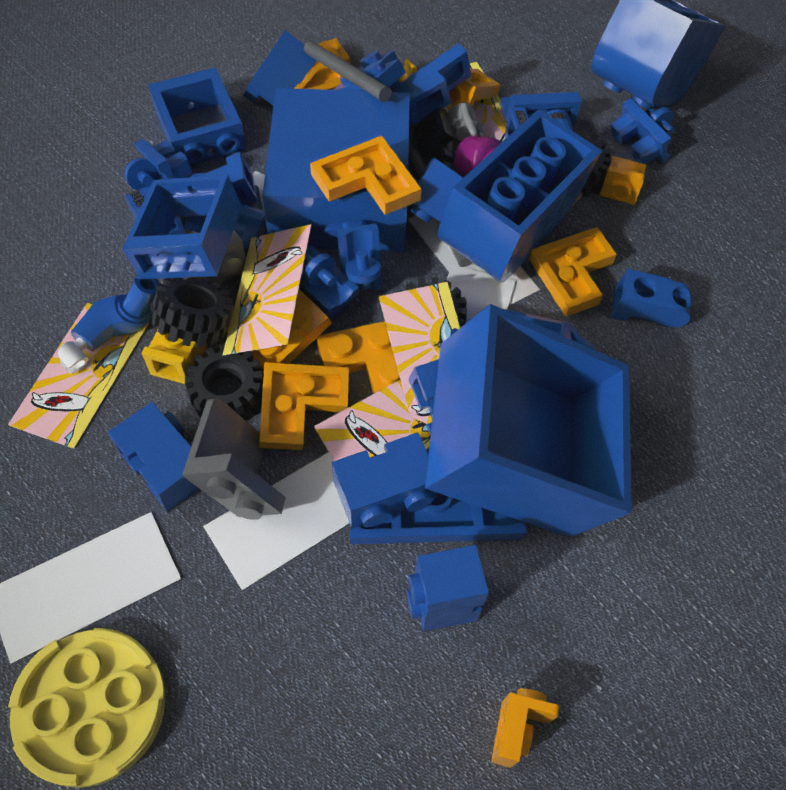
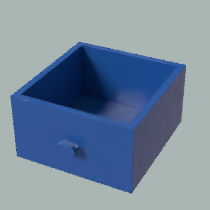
M276 88L262 195L268 234L311 224L307 248L312 245L315 249H338L337 229H342L344 222L364 220L366 225L377 224L380 251L405 252L407 206L385 215L366 187L329 202L311 175L310 163L383 136L408 170L410 93L392 92L390 99L382 102L366 91Z
M493 304L488 305L441 343L425 489L569 538L630 514L629 365Z

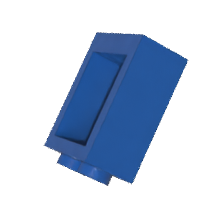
M216 67L148 84L154 110L166 140L173 145L176 153L182 152L186 155L189 165L246 150L242 122ZM219 105L226 121L178 134L171 117Z
M229 175L153 180L122 248L140 279L210 277L218 275L242 208ZM207 215L200 233L168 235L175 217Z

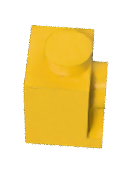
M157 330L149 347L145 346L142 351V356L150 375L185 384V377H189L187 373L189 364L196 366L194 358L198 354L203 356L207 342L205 347H197L195 341H191L190 346L183 345V339L178 338L176 342L168 339L169 333L161 335Z

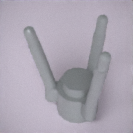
M465 102L459 103L449 110L448 115L453 135L458 140L462 141L469 135H484L481 123L478 122L472 105ZM453 140L447 144V148L451 151ZM443 159V164L450 168L451 163Z

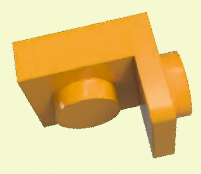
M470 69L471 77L449 91L451 104L447 108L451 109L453 106L464 102L473 106L474 102H480L481 99L496 98L501 84L478 69Z
M612 156L600 196L635 205L644 182L646 164Z
M520 688L517 689V694L510 692L501 704L491 763L511 768L520 762V756L527 757L532 744L533 725L527 724L526 720L531 719L549 724L558 717L559 705L546 702L547 695L536 690Z

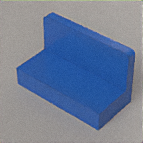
M285 30L248 84L243 96L253 104L261 96L274 105L275 89H294L297 84L303 81L316 60L304 52V44Z
M579 92L522 94L502 97L500 107L506 125L511 108L525 107L527 114H533L538 109L545 113L554 109H563L568 113L574 128L582 100Z

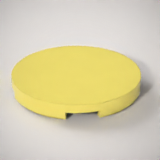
M94 628V630L72 634L59 641L55 639L42 648L29 661L14 685L8 706L11 708L10 730L14 743L13 749L22 764L29 771L48 782L72 788L91 787L120 776L146 753L162 723L165 709V686L156 661L137 640L113 629Z

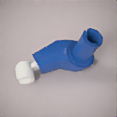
M137 275L128 294L115 295L94 302L71 331L75 341H68L59 348L58 354L63 367L70 374H74L88 362L87 356L82 352L84 348L93 352L112 337L132 334L141 330L151 320L152 310L150 305L156 295L159 281L157 279H140Z

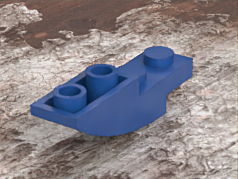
M458 43L419 71L411 74L403 82L400 83L397 80L389 87L391 92L410 93L409 126L424 120L437 107L443 109L451 104L449 91L471 77L467 51Z

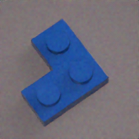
M378 51L372 52L360 60L362 66L358 68L387 87H390L406 73L395 51L382 55ZM342 76L340 77L342 83L334 89L364 91Z

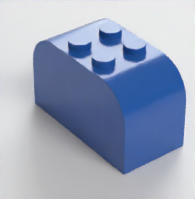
M620 0L596 48L592 60V73L604 79L603 85L617 93H622L624 90L634 95L633 100L644 108L651 109L652 106L661 108L664 105L676 104L696 80L726 26L674 0Z
M538 109L452 188L438 228L437 237L499 282H505L527 260L531 250L539 247L565 217L584 187L602 150Z

